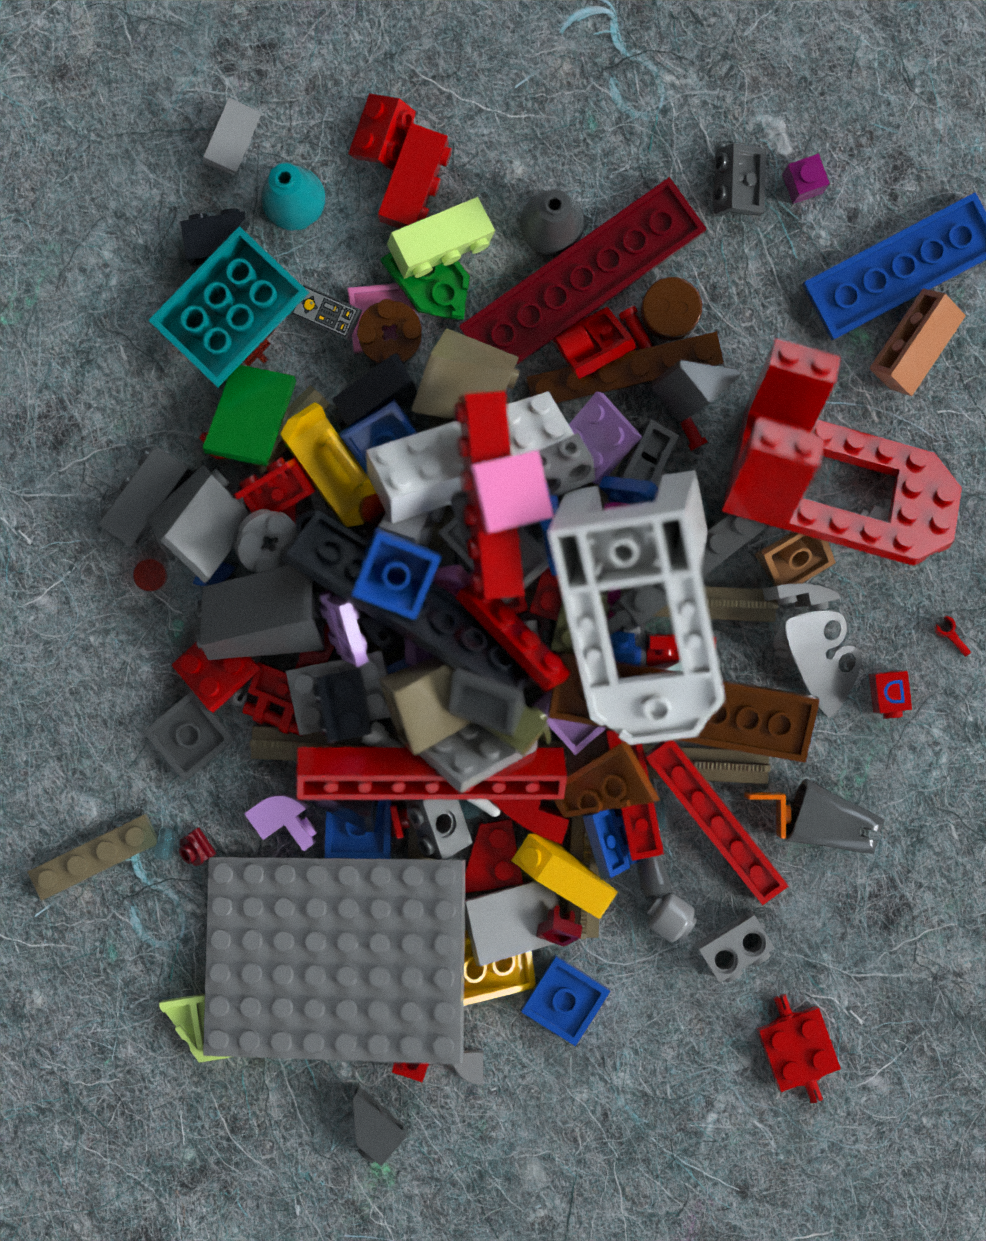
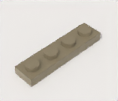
M144 814L28 871V874L42 901L159 844L160 841L147 814Z

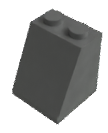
M203 464L146 519L159 540L206 583L234 546V541L237 540L239 533L237 529L240 523L251 513L247 509L248 507L243 497L237 500L234 494L226 488L229 481L217 469L211 473Z

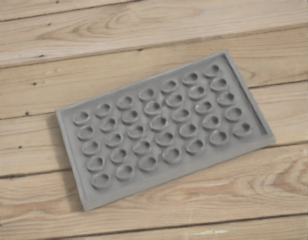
M209 857L203 1056L462 1064L465 860Z

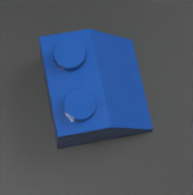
M375 527L363 557L352 596L416 620L441 556L438 551Z

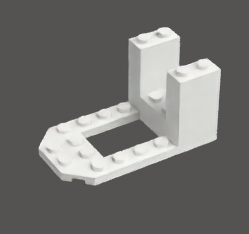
M696 470L663 475L656 500L650 503L603 510L598 486L571 490L564 494L548 531L590 719L602 727L606 725L619 734L618 737L630 745L696 737L704 728L710 716L723 704L725 698L700 573L708 531ZM665 581L683 670L618 679L599 590Z

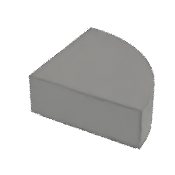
M463 1050V1063L453 1064L454 1068L466 1081L483 1085V1050Z

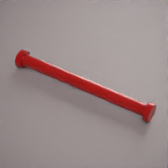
M636 306L621 312L618 316L621 321L625 320L640 350L653 347L636 315L638 313ZM691 416L680 423L690 442L688 445L690 451L708 443L705 436L701 437Z

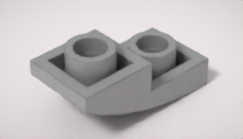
M786 584L762 589L765 601L777 599L778 605L795 602L796 608L808 606L810 612L829 608L828 601L840 599L838 592L811 584Z

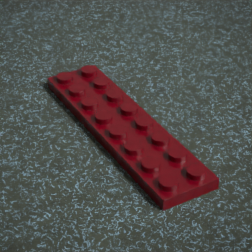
M668 177L459 325V329L467 337L519 357L517 366L553 341L554 338L580 322L704 234L707 228L672 179Z

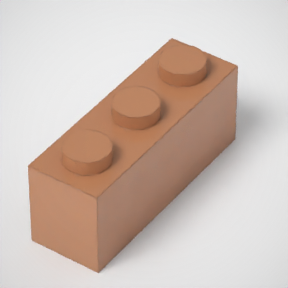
M923 288L869 369L890 390L912 396L966 315L945 293Z

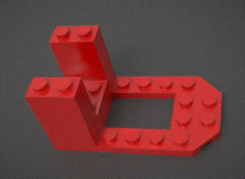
M775 338L745 406L722 512L911 566L921 563L926 557L936 552L940 553L950 548L955 539L962 487L939 457L931 451L818 420L836 384L841 356ZM821 456L894 476L895 481L888 522L804 499L803 496L820 466Z

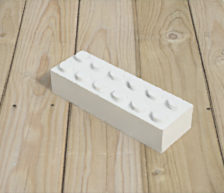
M549 391L507 404L512 456L539 451L574 435ZM454 421L366 450L367 475L392 523L450 505L451 501L467 496V491H463L461 486V471H465L464 458L459 456L457 448L458 437H461L460 423Z

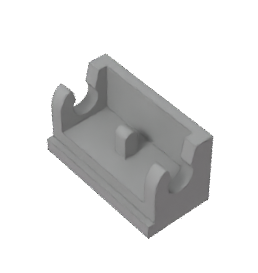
M228 98L205 151L202 163L229 175L236 174L262 113L232 98Z

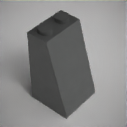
M291 565L205 586L202 590V600H198L197 604L198 616L201 619V629L196 630L197 646L203 650L208 660L324 650L325 618L322 617L319 608L322 605L319 594L325 590L320 583Z

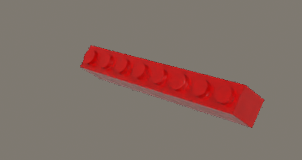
M298 747L297 800L564 799L567 781L563 748H537L536 751L462 793L454 788L418 754L414 755L407 747Z

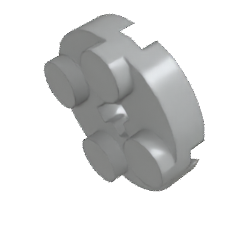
M261 509L248 515L240 523L237 529L239 531L237 540L234 541L235 552L246 568L256 573L288 566L289 564L283 561L286 552L299 536L296 531V524L285 513L280 511ZM263 537H275V541L270 548H260L264 544Z

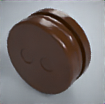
M667 277L656 281L647 290L641 304V319L646 329L655 337L667 341L678 340L690 334L696 327L702 314V300L699 292L690 282L678 277Z

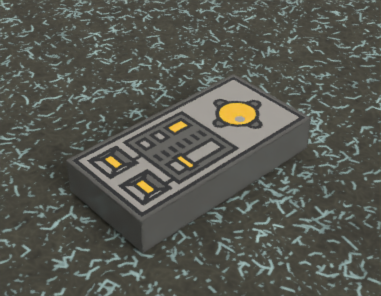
M303 284V287L308 290L309 294L291 311V315L350 340L362 310Z

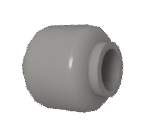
M673 893L666 894L662 899L656 896L646 911L651 915L648 921L650 929L669 942H675L678 939L685 940L697 921L694 918V908Z

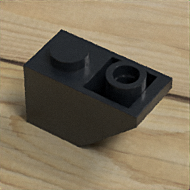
M237 208L222 210L220 212L221 215L208 217V214L198 213L190 215L188 217L189 220L180 221L185 256L191 266L202 265L239 226L246 231L250 226V222L245 211L240 212Z

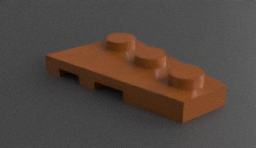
M627 742L619 744L568 776L564 799H554L564 818L614 808H624L631 805L647 804L660 800Z

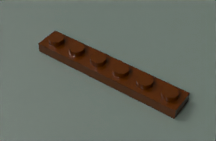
M716 331L628 352L623 357L613 360L581 379H578L570 367L526 378L531 397L549 391L555 403L560 404L593 396L597 391L606 393L649 383L680 360L711 366L724 365Z

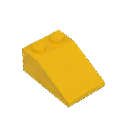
M468 930L465 931L464 1006L534 988L536 982L532 951L484 966H476Z

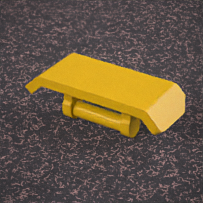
M314 402L287 420L280 433L284 444L343 525L351 527L364 524L384 510L368 475L328 421L321 405Z

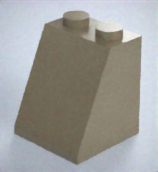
M446 328L429 356L411 411L455 419L454 405L458 402V396L466 393L506 392L508 388L514 389L520 371L515 369L519 357ZM506 397V402L509 404L510 398Z
M436 656L378 678L397 737L414 755L472 723L469 720L450 714L449 705L452 681L456 669Z

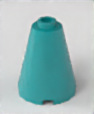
M280 163L272 168L265 181L261 193L262 207L267 217L277 227L288 231L303 230L321 217L326 204L325 190L320 179L312 171L294 164Z

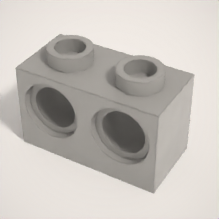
M579 433L539 450L545 481L548 483L551 495L557 494L558 497L596 480L593 457Z
M748 911L695 944L719 983L724 980L728 983L737 979L743 974V968L751 963L754 965L763 963L770 958L769 952L775 949L756 916L751 911ZM749 933L758 935V943L753 948L743 947V939ZM722 950L729 951L731 953L730 961L725 965H717L715 963L716 954Z

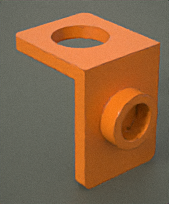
M744 792V797L748 800H776V836L780 839H786V824H791V806L786 805V794L782 792Z

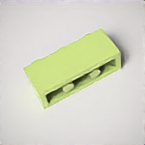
M476 197L391 232L387 246L403 278L405 279L412 275L415 278H419L428 274L433 269L432 267L443 263L444 266L458 261L464 253L472 251L475 254L485 250L490 245L489 243L495 233V229L479 198Z

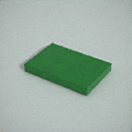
M239 365L227 379L203 445L204 452L206 454L267 466L296 384L295 376Z

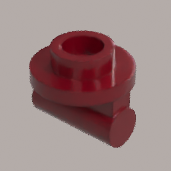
M199 827L180 839L179 854L187 864L199 866L205 860L207 861L209 857L217 854Z

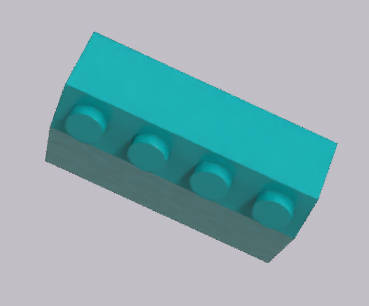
M239 226L148 321L211 382L219 387L309 292Z

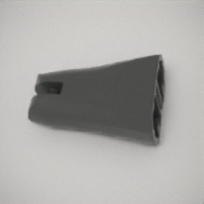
M807 778L803 780L798 787L793 806L800 808L799 813L791 811V824H786V841L874 854L878 841L869 839V837L863 834L860 836L859 831L861 826H863V829L881 832L885 820Z

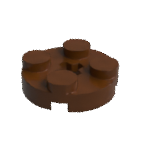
M384 299L379 303L373 304L363 313L358 324L357 337L362 351L374 363L379 365L397 352L404 364L410 361L420 349L422 327L417 314L408 305L399 301ZM392 325L397 327L396 334L398 338L396 340L390 338L385 341L382 339L384 336L382 329L385 326L388 328L392 327Z

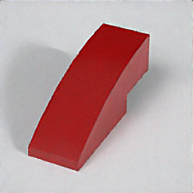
M490 799L506 815L524 828L562 845L570 817L564 818L560 810L541 805V799Z

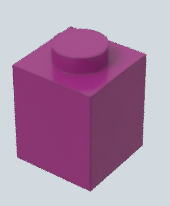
M819 153L788 164L782 173L792 204L823 194L830 184Z

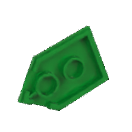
M391 252L380 258L381 263L418 312L464 320L470 276L459 261L444 266L443 263L432 267L433 269L428 274L419 278H415L412 275L404 279Z

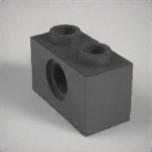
M458 799L405 800L408 808L407 816L414 826L418 837L417 845L424 857L446 860L473 843Z

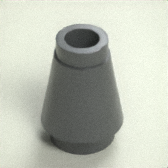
M661 856L639 859L640 890H644L645 897L670 892L669 884L672 882Z

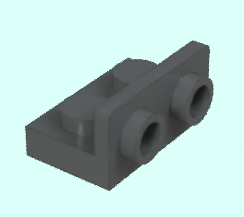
M733 143L717 150L713 162L715 170V188L712 196L714 214L722 215L727 212L755 216L763 214L765 206L766 149Z

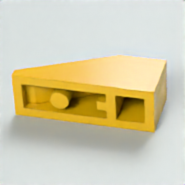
M535 833L528 834L511 860L534 880L598 919L602 917L618 893L617 890L603 879H600L596 873L560 844Z

